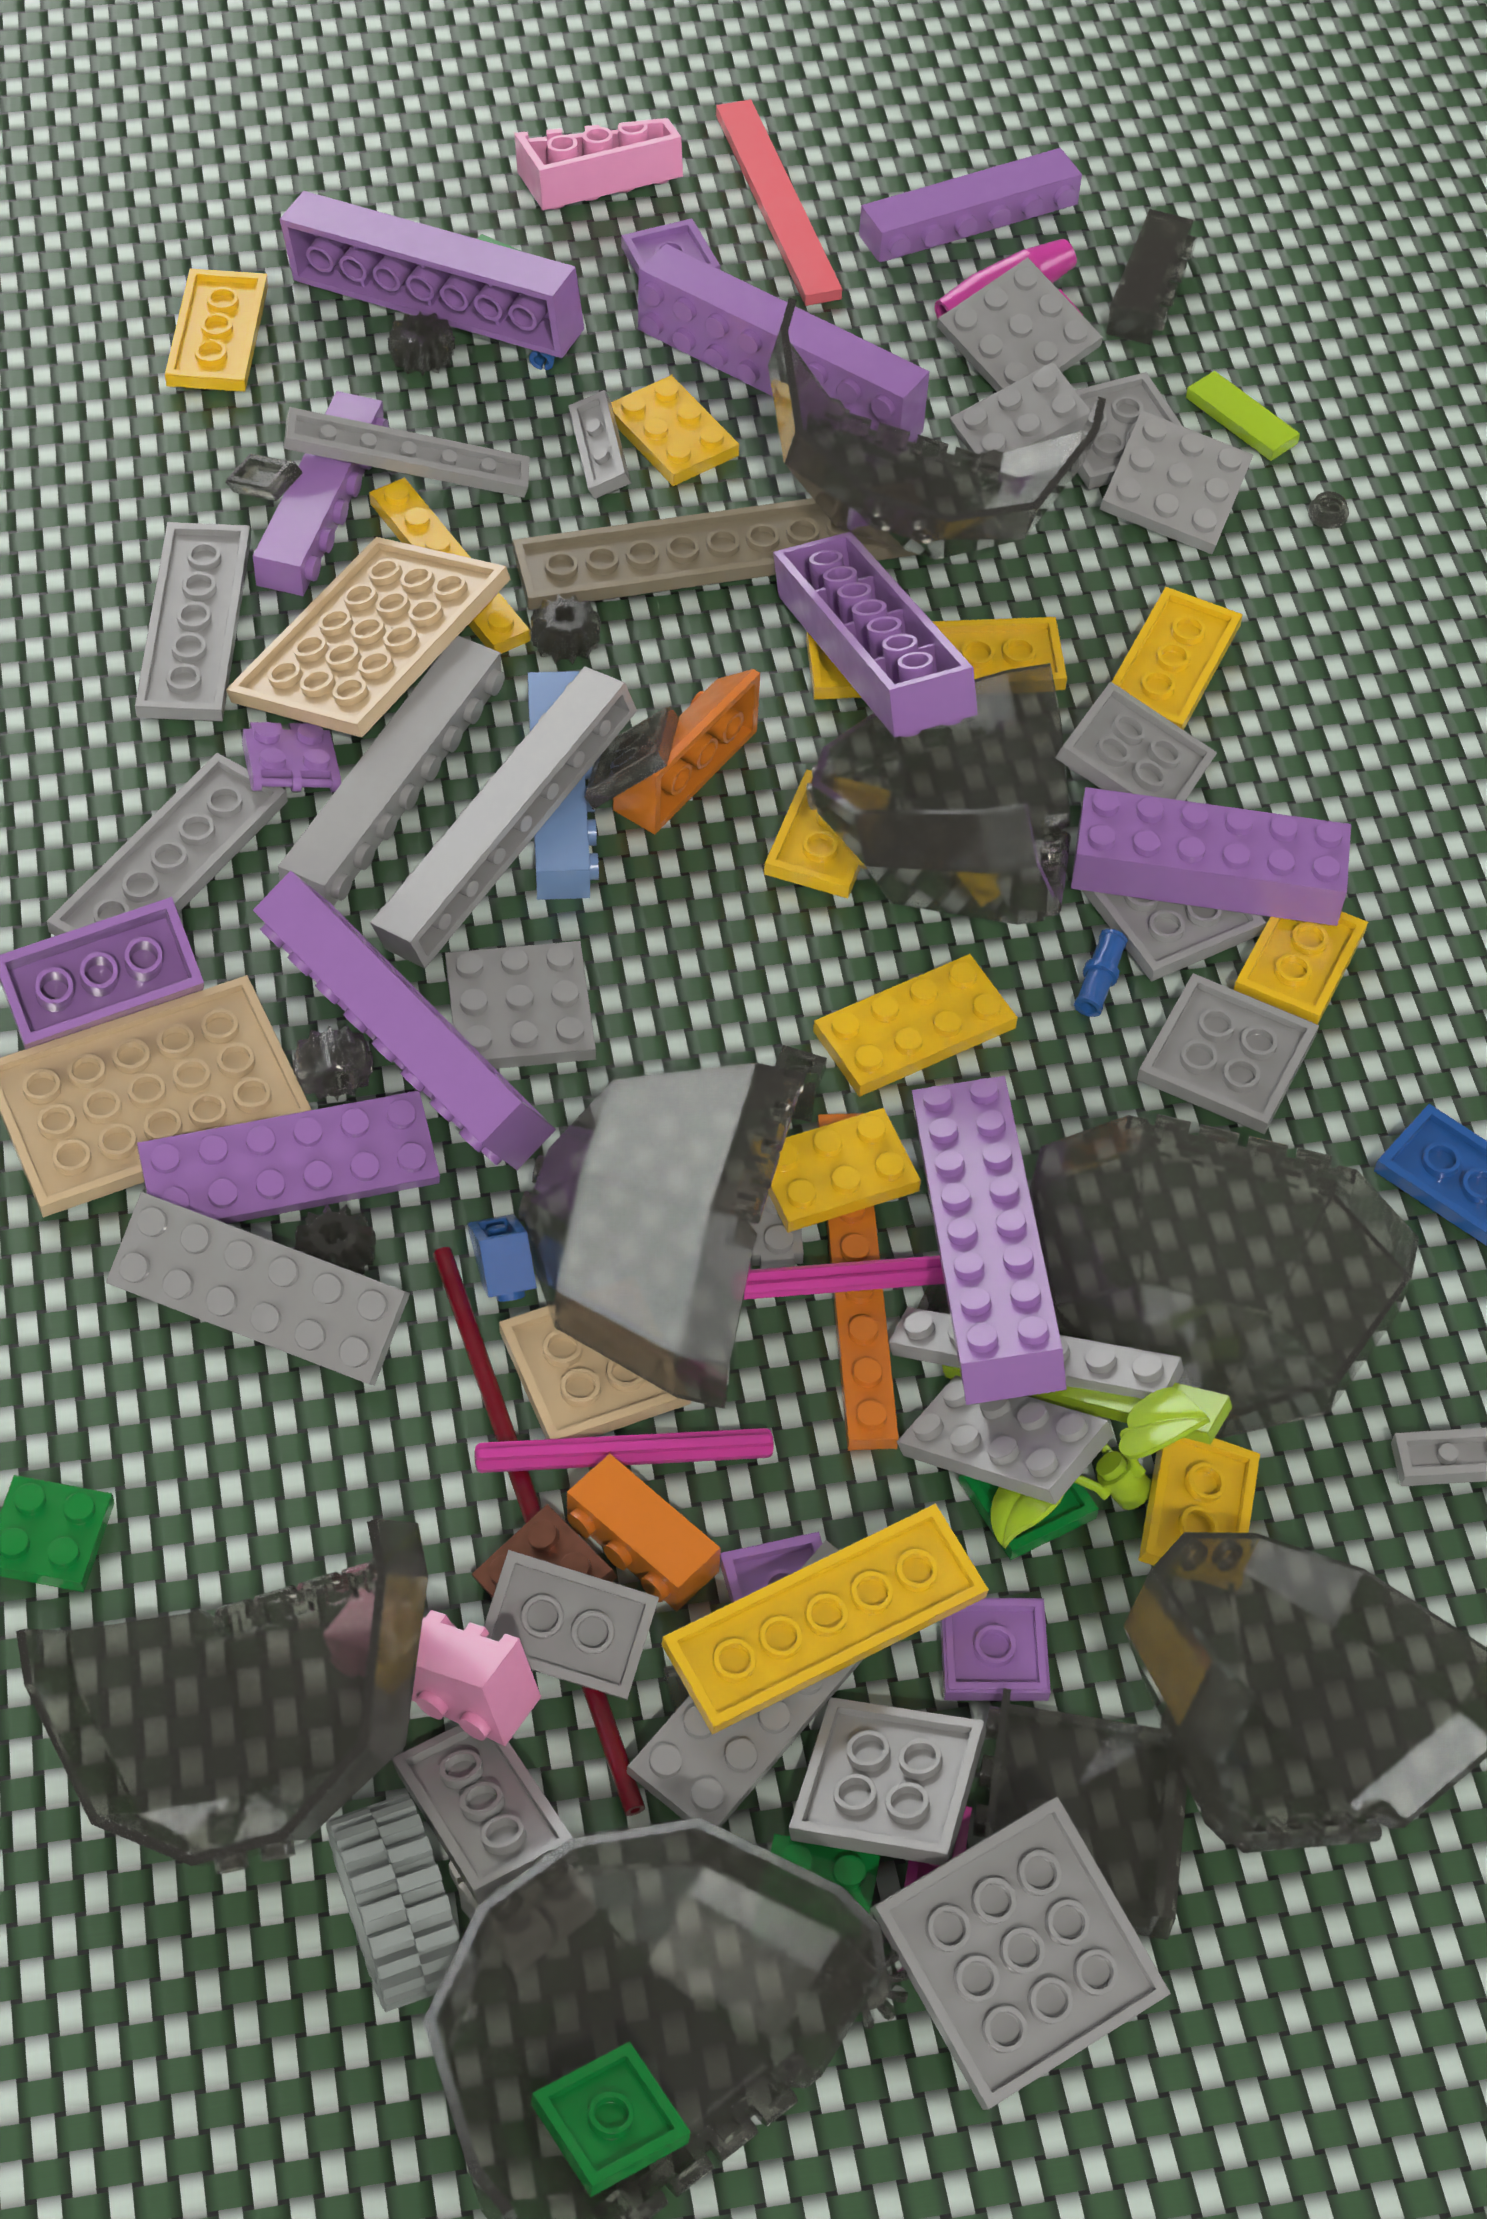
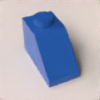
M514 1214L467 1223L482 1287L489 1298L496 1296L497 1301H513L523 1298L526 1295L525 1290L537 1288L528 1234Z

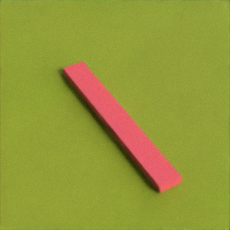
M752 100L716 105V117L805 306L842 299V287Z

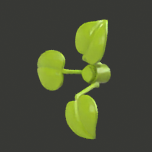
M1172 1387L1156 1390L1139 1401L1129 1412L1127 1417L1128 1427L1121 1430L1119 1434L1121 1438L1119 1443L1120 1452L1113 1451L1108 1444L1101 1450L1104 1456L1098 1461L1096 1466L1098 1482L1080 1475L1074 1483L1096 1492L1103 1500L1111 1495L1122 1509L1132 1510L1138 1508L1148 1500L1152 1482L1145 1474L1146 1470L1139 1463L1138 1459L1151 1455L1210 1423V1419L1183 1391ZM999 1487L994 1495L991 1506V1524L997 1541L1006 1549L1017 1535L1049 1515L1061 1502L1063 1496L1054 1505Z

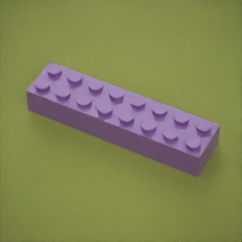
M303 191L280 218L294 281L559 358H563L584 330L575 266L307 191Z
M665 244L639 268L638 330L896 458L923 432L930 371L668 244Z
M852 532L773 552L779 598L894 738L914 736L919 734L921 730L939 725H955L964 718L978 715L973 666Z
M290 870L253 909L265 922L260 928L262 933L277 947H282L289 954L287 958L306 976L309 975L317 982L315 987L335 1005L338 1004L345 1011L343 1014L345 1018L363 1034L365 1032L373 1040L371 1044L388 1061L394 1062L402 1069L400 1074L419 1092L423 1091L431 1099L430 1105L448 1122L452 1121L461 1130L459 1134L476 1151H481L495 1165L504 1160L514 1169L518 1170L556 1130L327 899Z
M1005 1076L912 1090L918 1138L966 1405L1067 1390L1063 1348Z

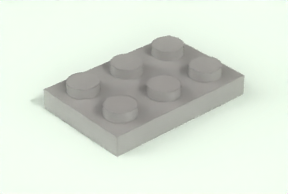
M1054 362L950 417L953 430L988 478L1001 473L1094 422L1091 410Z
M508 1550L484 1627L489 1632L487 1638L498 1642L504 1634L520 1638L532 1671L627 1700L659 1597Z

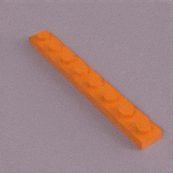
M864 1113L818 1115L817 1128ZM874 1206L826 1221L830 1264L880 1260ZM883 1289L833 1293L848 1451L897 1449V1440L899 1438Z

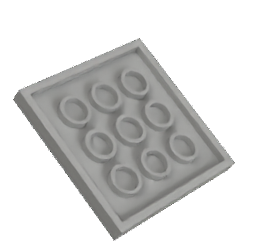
M1058 1797L1047 1801L870 1908L982 2110H987L997 2105L1171 1994Z

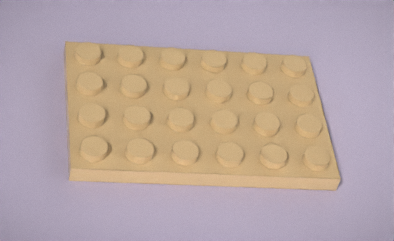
M376 537L226 689L230 701L242 706L363 737L511 580L507 567Z
M247 975L0 1058V1115L43 1218L144 1183L137 1149L138 1142L312 1110Z

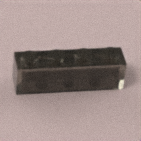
M1149 209L1111 302L1106 334L1151 345L1156 330H1164L1169 308L1165 307L1173 306L1178 290V284L1175 282L1182 283L1188 260L1184 259H1191L1195 249L1197 237L1191 235L1193 219Z

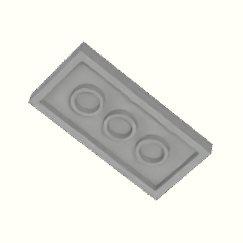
M955 1375L897 1440V1444L903 1456L1055 1505L1113 1437L1114 1433L1106 1419L1028 1396L966 1405L962 1379L960 1376Z
M458 1725L392 1758L398 1776L478 1905L579 1855L574 1838L509 1742L506 1746H503L487 1737L483 1741L477 1740Z

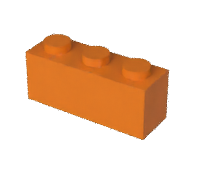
M610 1453L567 1491V1519L571 1527L584 1538L591 1537L600 1544L611 1563L621 1570L627 1568L640 1579L646 1593L659 1597L658 1602L664 1600L674 1610L678 1611L719 1573L721 1548Z

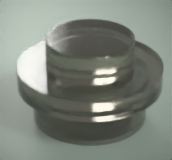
M1322 492L1310 503L1308 516L1314 524L1321 528H1339L1348 520L1349 508L1347 501L1336 492Z

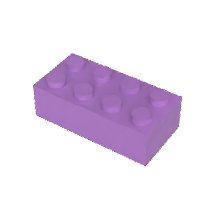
M172 897L0 955V983L25 1049L201 991L204 988L203 978Z

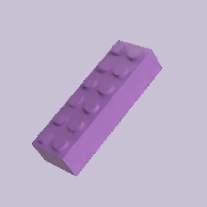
M1085 787L1078 826L1071 889L1337 926L1347 894L1351 824Z

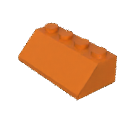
M751 669L716 679L705 691L698 692L690 706L679 717L674 716L667 724L665 731L654 742L650 741L642 748L634 762L627 768L624 767L617 772L611 785L613 790V811L655 835L757 732L760 672Z

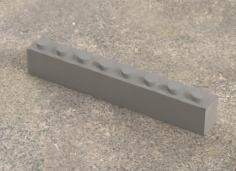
M457 636L450 643L278 865L280 881L291 870L333 906L338 900L342 901L346 898L354 878L360 870H366L370 866L375 850L383 840H388L393 835L399 818L405 810L409 811L414 807L420 790L427 781L435 779L441 762L449 752L452 753L458 748L462 734L470 723L475 724L479 720L483 706L491 695L496 696L501 690L504 682V672H501V652L461 636Z
M585 666L575 679L566 686L564 692L549 710L541 716L534 728L515 747L508 759L489 778L483 789L468 807L460 813L457 820L442 838L434 844L432 850L417 868L407 876L405 882L371 921L373 929L386 950L423 968L429 965L637 712L625 682Z

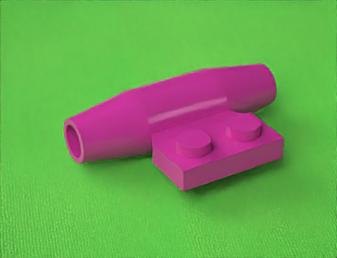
M1059 239L1023 249L972 274L935 302L937 319L1026 258H1029L1053 284L1076 266L1077 258L1072 245L1066 239ZM1059 289V291L1077 309V307L1070 301V299L1063 293V291Z

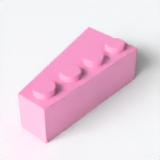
M668 118L619 123L618 130H610L605 127H599V125L584 126V133L562 135V128L546 130L547 137L529 138L528 132L514 133L517 172L542 210L560 209L567 204L584 200L593 201L600 196L617 192H630L638 187L650 184H663L671 179L683 177L681 135Z
M365 1588L358 1592L325 1635L334 1654L333 1662L344 1674L352 1678H358L361 1675L375 1682L381 1691L392 1698L399 1699L401 1696H404L416 1702L420 1709L429 1716L438 1720L446 1717L458 1723L467 1734L477 1740L483 1741L487 1737L506 1746L541 1698L520 1638L504 1634L498 1642L487 1638L489 1632L486 1627L469 1622L466 1628L461 1630L451 1623L446 1614L431 1610L424 1618L420 1616L411 1603Z

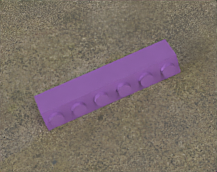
M1057 148L861 205L859 236L879 263L1077 205L1082 173L1061 148Z
M336 391L325 413L326 415L384 427L389 425L388 419L383 417V403L381 400ZM307 453L304 454L253 554L256 586L304 596L310 582L317 580L321 568V559L325 552L329 553L332 550L335 531L339 524L343 525L345 523L349 502L352 496H358L362 485V476L366 469L370 470L372 468L371 466Z

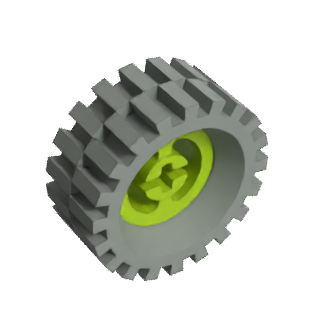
M405 1793L326 1820L328 1839L333 1852L335 1867L339 1874L342 1892L347 1902L348 1912L355 1928L369 1976L372 1978L375 1992L384 2011L388 2012L467 1984L465 1959L458 1941L459 1934L451 1914L450 1902L442 1884L438 1864H436L433 1857L428 1836L426 1837L422 1820L420 1815L417 1814L415 1804L410 1799L409 1794Z

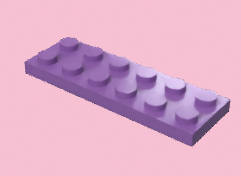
M419 1091L137 1143L147 1194L226 1224L438 1184L440 1181L437 1161Z

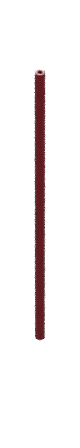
M441 1247L433 1253V1257L497 1442L518 1441L452 1249L450 1247ZM510 1471L508 1475L526 1524L542 1508L529 1471ZM581 1686L625 1815H637L645 1810V1804L637 1781L627 1774V1767L630 1761L607 1695Z

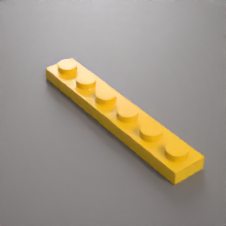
M405 477L369 492L370 505L400 542L471 558ZM499 592L468 625L486 647L501 652V654L530 641V629Z

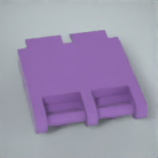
M250 722L251 729H243L242 747L252 791H261L262 787H290L292 792H301L302 787L330 788V792H335L341 785L340 771L329 730H323L321 726L309 723H289L290 730L282 729L281 723Z

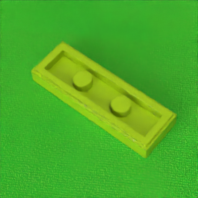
M1215 370L1187 387L1186 399L1268 460H1274L1298 444L1300 437L1298 431Z

